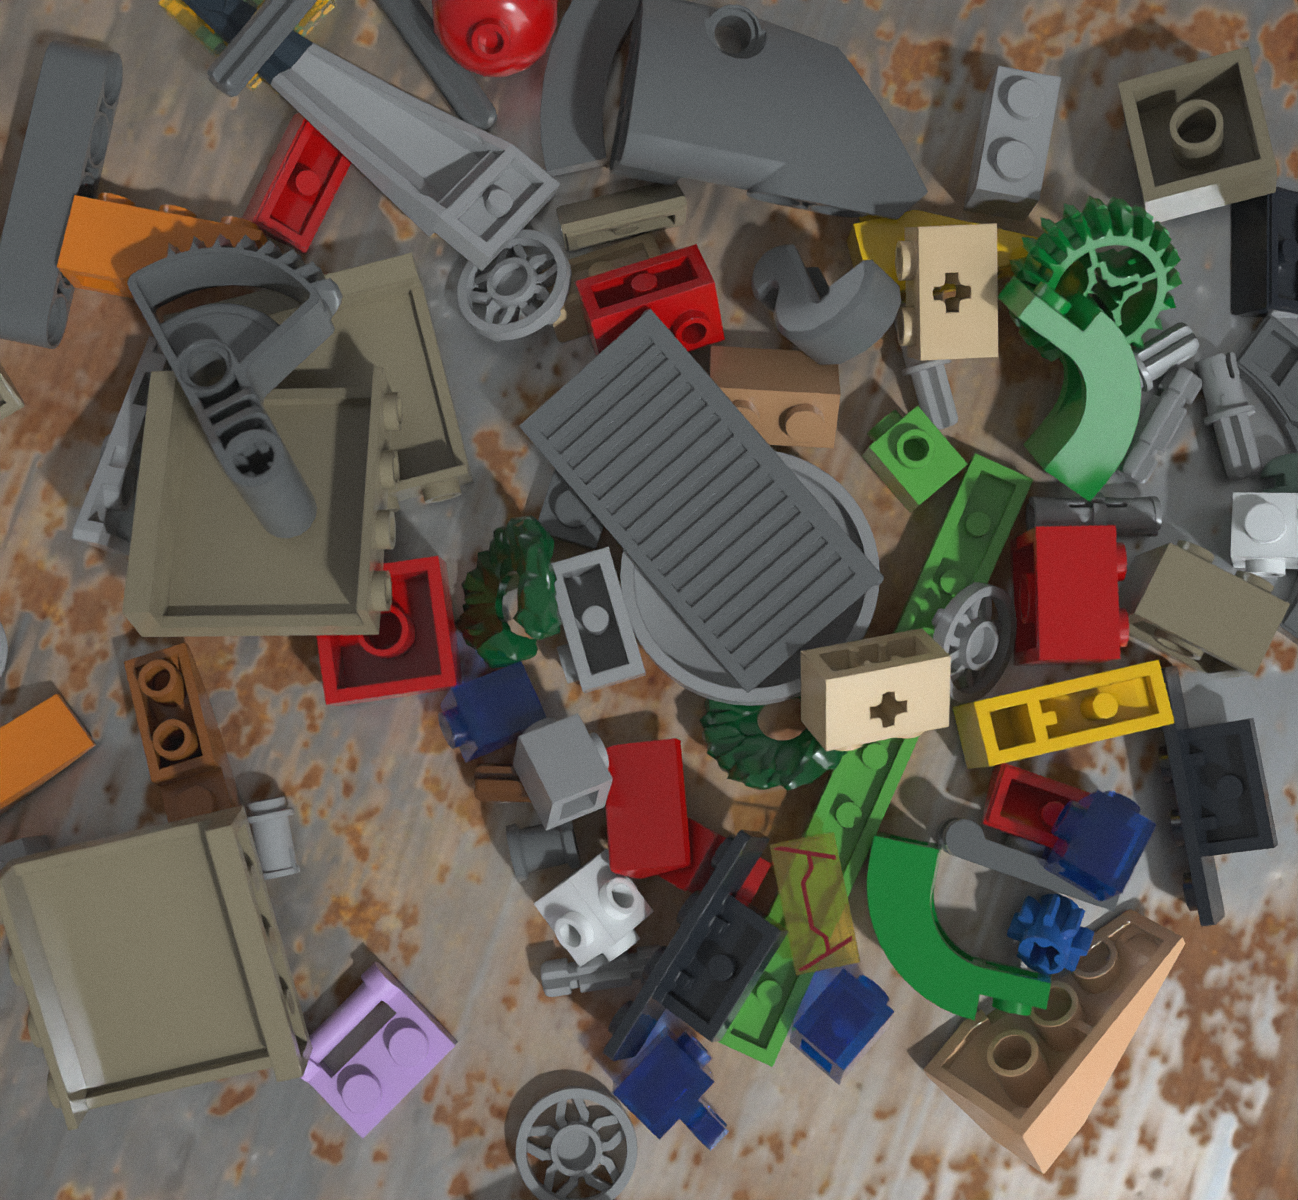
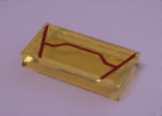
M831 831L768 844L785 928L789 930L787 938L795 974L800 975L861 962L834 832Z

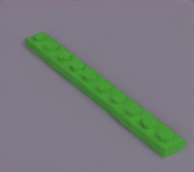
M976 453L970 458L892 634L922 628L933 638L935 628L932 620L937 610L945 609L962 589L972 585L974 582L988 583L1033 482L1032 478ZM919 736L910 739L895 737L865 743L858 749L848 751L846 755L842 756L838 767L830 771L796 849L836 856V860L812 856L814 870L805 883L814 927L827 935L828 939L831 937L871 847L874 835L879 829ZM797 853L793 854L767 912L770 918L785 927L789 932L721 1041H718L773 1067L819 962L807 970L799 971V969L822 955L825 950L824 939L809 927L801 888V880L809 869L807 855Z

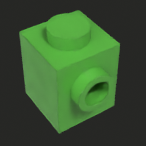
M919 406L915 407L905 417H902L895 409L878 422L867 433L873 443L862 455L863 459L910 513L968 465Z

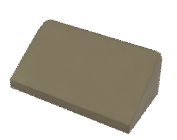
M677 182L672 186L654 183L557 207L556 213L565 250L572 252L681 226L686 222L687 202Z

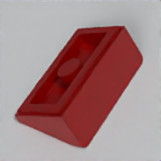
M296 113L282 136L242 219L256 224L259 228L258 230H262L265 236L301 253H306L352 162L302 114Z
M672 738L607 747L608 771L613 778L605 803L611 871L614 874L642 879L691 866L681 740Z
M1003 763L993 767L981 824L1106 867L1125 805Z

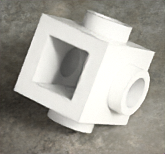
M608 849L574 871L534 903L535 907L555 932L558 941L569 951L580 967L601 953L604 954L609 962L621 955L640 939L634 928L654 912L628 876L614 874L611 871Z

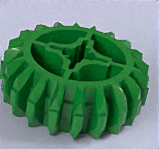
M1089 196L1082 212L1074 205L1064 203L1063 217L1057 223L1041 217V228L1044 233L1038 239L1022 237L1023 248L1028 252L1027 256L1009 260L1011 271L1014 275L1033 290L1043 281L1068 301L1079 290L1117 325L1129 344L1144 349L1142 335L1149 328L1163 330L1161 319L1158 317L1159 312L1177 308L1174 297L1169 291L1182 284L1179 277L1180 273L1174 268L1181 259L1178 256L1177 249L1170 243L1172 239L1169 237V231L1159 221H1153L1154 217L1145 208L1138 207L1137 205L1131 207L1125 200L1114 196L1106 205L1099 198ZM1111 245L1128 247L1119 252L1114 248L1104 252L1095 251L1097 248ZM1009 309L1010 318L1020 329L1018 333L1027 345H1032L1043 358L1048 359L1050 362L1058 358L1063 364L1058 347L1019 319Z

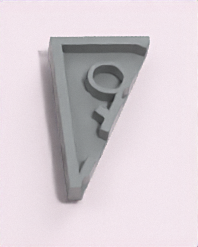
M152 336L148 338L112 432L103 441L99 465L72 533V539L107 552L128 556L151 371H172L156 338Z

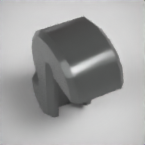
M793 244L776 246L764 253L755 265L751 277V287L754 296L774 313L773 317L777 330L819 365L842 364L869 349L893 324L901 304L899 285L873 260H863L829 286L821 269L818 267L806 268L797 247Z

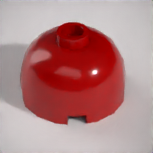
M432 0L434 32L445 53L462 68L484 77H508L529 69L545 54L557 26L558 0Z

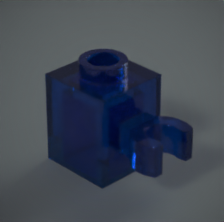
M666 1026L613 1081L612 1093L659 1140L679 1119L710 1151L729 1133V1130L726 1128L727 1123L700 1098L715 1082L713 1071L707 1066L713 1059V1056L687 1030L678 1037Z

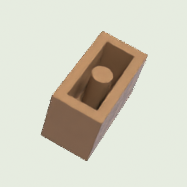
M711 346L709 376L769 445L834 448L841 395L838 364L819 365L802 351Z

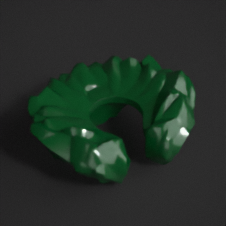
M532 515L510 518L507 526L496 528L493 531V539L490 541L489 550L478 552L476 568L467 572L465 581L461 583L466 603L462 605L464 613L455 621V625L466 645L475 649L483 661L488 664L489 668L496 669L510 666L533 658L538 650L536 645L537 639L541 640L559 634L561 631L560 625L562 622L558 614V604L555 598L557 594L555 588L557 578L550 563L554 550V540L543 525ZM517 589L518 609L513 619L524 628L525 633L534 639L513 633L508 622L504 619L502 603L503 597L506 596L507 592Z
M801 695L792 698V700L801 702ZM707 698L704 702L706 713L699 719L704 729L702 737L708 745L706 754L717 760L720 769L728 773L727 779L742 782L745 786L756 790H767L782 786L788 791L804 784H811L826 770L836 769L840 764L842 756L848 753V751L837 750L825 751L807 728L801 734L789 740H775L766 736L758 726V716L765 705H732Z

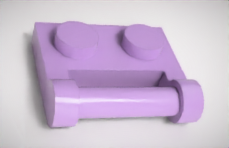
M374 962L361 975L363 983L309 1036L313 1049L303 1077H300L308 1082L362 1139L458 1042L378 962ZM381 1000L387 1003L396 1014L335 1074L323 1059Z

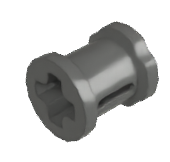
M572 820L547 831L543 824L522 829L516 823L506 826L509 852L518 882L528 880L530 872L564 864H568L571 869L581 867Z

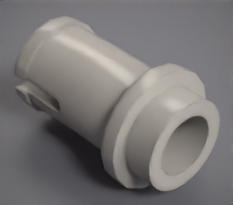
M285 796L247 803V819L251 825L252 836L264 879L279 878L300 872L299 865L296 862L288 816L294 814L293 807L287 808Z

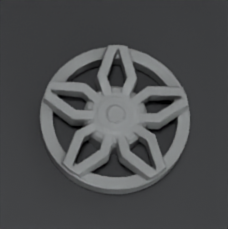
M521 230L497 255L496 266L491 272L489 271L480 276L481 270L468 260L458 282V305L470 325L488 339L501 342L502 340L522 338L538 331L546 324L552 325L560 317V309L564 305L570 291L572 272L565 253L557 242L548 235L535 230ZM523 246L540 247L549 253L533 256L529 259ZM513 249L517 257H512ZM549 268L543 274H539L542 270ZM555 283L550 294L546 287L552 286ZM485 289L488 290L487 293L478 292ZM535 298L544 301L539 309L530 306ZM472 302L487 306L485 321L476 316ZM520 309L522 313L526 316V318L522 320H519ZM504 310H507L506 315L498 324L500 315L504 312Z
M974 582L972 585L962 589L945 609H938L932 620L935 628L933 639L951 656L950 699L961 703H971L979 700L996 685L1011 658L1017 631L1016 611L1008 593L993 585ZM992 600L996 605L999 620L990 619L992 616ZM958 679L961 689H957L952 682Z
M567 1086L554 1090L540 1098L530 1108L521 1123L516 1141L518 1169L526 1186L539 1200H613L626 1187L635 1169L637 1137L634 1125L621 1104L601 1090L587 1086ZM568 1099L574 1100L580 1114L579 1121L568 1122L565 1116ZM584 1099L604 1106L612 1114L599 1116L589 1124L590 1112ZM557 1103L555 1120L559 1129L550 1124L532 1126L544 1110ZM617 1123L621 1124V1127L609 1139H601L598 1132L601 1127ZM548 1135L552 1138L550 1148H543L528 1140V1137ZM626 1137L627 1156L621 1173H619L612 1157L603 1154L602 1151L613 1150ZM527 1152L542 1161L552 1159L553 1162L546 1170L544 1185L541 1184L533 1173L528 1161ZM599 1163L605 1165L613 1180L612 1184L593 1174ZM559 1170L561 1173L570 1176V1178L554 1193L552 1192L555 1173ZM579 1177H584L586 1184L601 1191L596 1195L586 1198L566 1197L578 1185Z

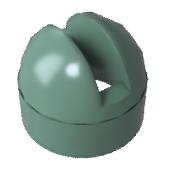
M1298 452L1272 458L1264 466L1260 478L1273 477L1275 487L1263 490L1264 493H1298Z

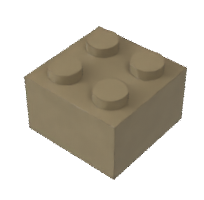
M1249 47L1118 83L1122 110L1144 208L1154 217L1153 221L1162 222L1276 192L1277 165Z
M1178 540L1176 545L1167 543L1135 556L1118 590L1119 608H1125L1128 613L1130 637L1214 680L1256 674L1290 603L1271 594L1274 586L1270 582L1242 570H1237L1235 575L1212 564L1215 556L1211 552L1184 540Z

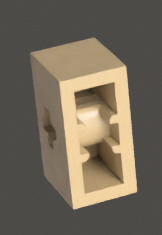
M997 223L906 227L905 241H898L896 245L895 267L898 280L906 281V307H899L896 328L899 345L907 346V357L920 361L998 357ZM944 283L956 286L955 297L946 298L945 302L933 298L934 287L942 286Z
M915 629L800 651L801 721L825 751H851L860 748L865 743L895 737L910 739L920 736L924 731L949 727L951 656L924 629Z

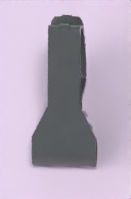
M219 234L213 247L207 248L203 241L194 236L190 250L180 252L177 247L168 242L167 257L134 272L128 279V287L190 401L224 471L260 524L269 534L278 538H292L301 535L310 528L316 518V501L265 410L264 399L270 391L334 333L335 327L331 319L342 304L343 298L339 286L331 278L325 279L322 270L314 262L305 265L302 257L296 254L293 249L283 255L280 248L274 245L271 240L258 249L255 241L245 234L234 248L229 239ZM229 285H246L270 289L289 296L302 304L281 325L256 309L232 303L198 306L184 311L163 323L160 322L156 314L160 307L187 294L203 289ZM224 375L217 384L205 387L206 383L213 377Z

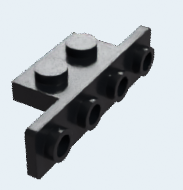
M1177 666L1161 668L1175 723L1163 726L1166 745L1159 747V765L1164 782L1166 784L1173 783L1178 809L1171 810V828L1177 847H1186L1190 872L1183 874V890L1187 907L1190 911H1198L1202 927L1213 926L1225 917L1214 855L1275 848L1278 845L1254 718L1189 727Z
M740 830L736 836L733 834L728 836L718 847L711 861V867L715 870L703 890H697L692 893L682 905L676 919L680 927L668 946H661L650 957L642 973V977L646 982L634 1001L629 1000L622 1005L612 1018L608 1027V1032L612 1037L603 1050V1053L611 1060L617 1061L635 1057L665 1009H668L711 1043L721 1041L789 932L785 927L737 894L770 841L765 835L758 831Z

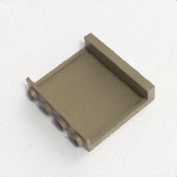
M412 252L325 274V279L331 278L339 286L343 295L342 304L331 319L335 331L274 389L372 387L373 367H383L392 392H400L403 403L401 431H392L391 450H396L399 458V485L397 489H388L387 510L392 509L396 513L400 511L399 501L422 495L425 503L441 502L461 495L460 486L473 483L474 481L423 281ZM270 289L211 303L244 305L266 314L279 325L302 305L295 299ZM187 310L164 315V321ZM224 375L213 377L206 383L205 387L217 384Z
M373 367L372 387L273 389L266 395L264 399L265 410L312 492L317 505L316 518L310 528L301 535L292 538L273 536L260 524L224 471L173 371H151L122 613L142 637L379 635L380 611H389L392 602L390 572L383 571L384 549H394L396 539L395 515L392 509L387 510L388 489L398 488L400 475L398 453L396 450H391L392 431H401L403 425L401 393L392 392L383 367Z
M244 805L14 858L0 870V925L4 924L11 946L8 956L10 974L14 983L18 987L23 986L30 1007L28 1014L29 1034L33 1044L37 1048L43 1049L49 1068L47 1075L49 1098L56 1109H62L68 1131L78 1129L90 1109L273 1067L277 1082L303 1077L313 1048Z

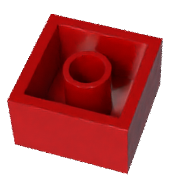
M1116 525L1036 526L1011 540V591L1017 617L1016 639L1013 648L1014 666L1091 665L1120 659V647H1126L1129 639V618L1127 610L1119 608L1118 581H1124L1127 554L1124 543L1116 542Z
M431 556L383 564V571H389L391 576L392 602L389 611H380L379 635H316L326 705L344 706L464 688L447 563L441 557Z

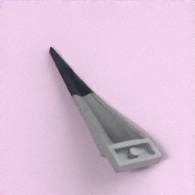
M183 0L227 44L231 42L258 10L243 0ZM293 30L258 70V73L423 232L429 237L434 233L438 234L481 271L552 199L560 185L557 180L512 143L409 95L313 43Z

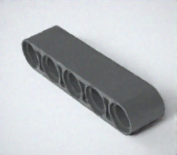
M58 40L52 41L46 49L0 241V339L55 349L63 338L75 288L59 271L57 263L74 195L96 199L123 80L122 59L117 52Z

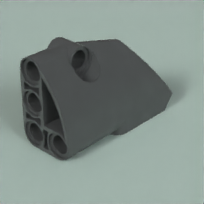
M638 0L611 150L610 174L670 186L680 178L694 179L747 190L748 197L759 201L847 218H860L872 215L897 220L928 193L911 157L882 107L862 77L838 47L759 19L750 9L737 4H728L717 8L685 0ZM726 26L733 29L741 40L740 52L728 53L723 51L716 43L715 28Z

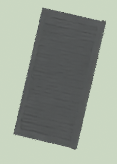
M651 309L645 310L634 324L519 425L747 693L753 690L870 588L883 582L884 576Z

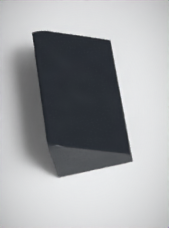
M1276 187L1275 193L1231 204V312L1233 315L1263 318L1270 313L1275 318L1298 319V192Z

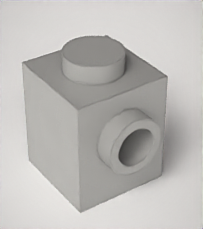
M578 713L559 721L556 718L542 719L529 726L522 735L518 736L513 767L546 831L605 807L613 780L608 771V754L601 738L595 732L588 733Z

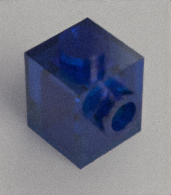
M522 661L451 688L441 702L442 712L438 714L439 725L447 744L452 749L459 747L465 763L517 742L518 736L522 735L529 726L547 718Z
M1097 790L1078 802L1070 800L1061 810L1052 827L1051 834L1058 837V840L1043 868L1102 902L1123 893L1157 824L1139 814L1141 808L1136 802L1114 791H1105L1103 793Z
M843 968L792 1026L789 1042L834 1082L840 1085L888 1029L895 1011L887 1005L890 999L878 984L864 975H859L856 979Z

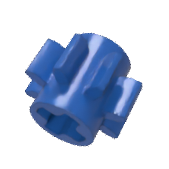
M1046 894L1038 900L1027 896L1020 912H1015L1007 931L1009 938L1021 941L1016 957L1021 959L1030 969L1042 974H1055L1064 968L1074 972L1080 956H1087L1094 936L1093 930L1080 926L1085 910L1079 908L1071 899L1059 894Z

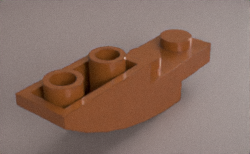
M184 642L124 661L151 781L160 787L168 823L242 806L225 745L189 645Z

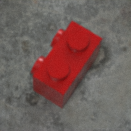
M697 244L575 281L588 336L596 357L642 316V313L648 309H651L688 352L725 340L715 281Z

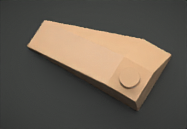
M1128 909L1094 933L1087 956H1080L1074 972L1064 968L1058 973L1051 974V988L1046 1010L1032 1007L1031 1015H1018L995 1009L985 1015L981 1009L976 1013L975 1021L971 1019L963 1021L923 1069L925 1074L994 1141L1045 1174L1085 1123L1185 945L1183 937L1132 909Z

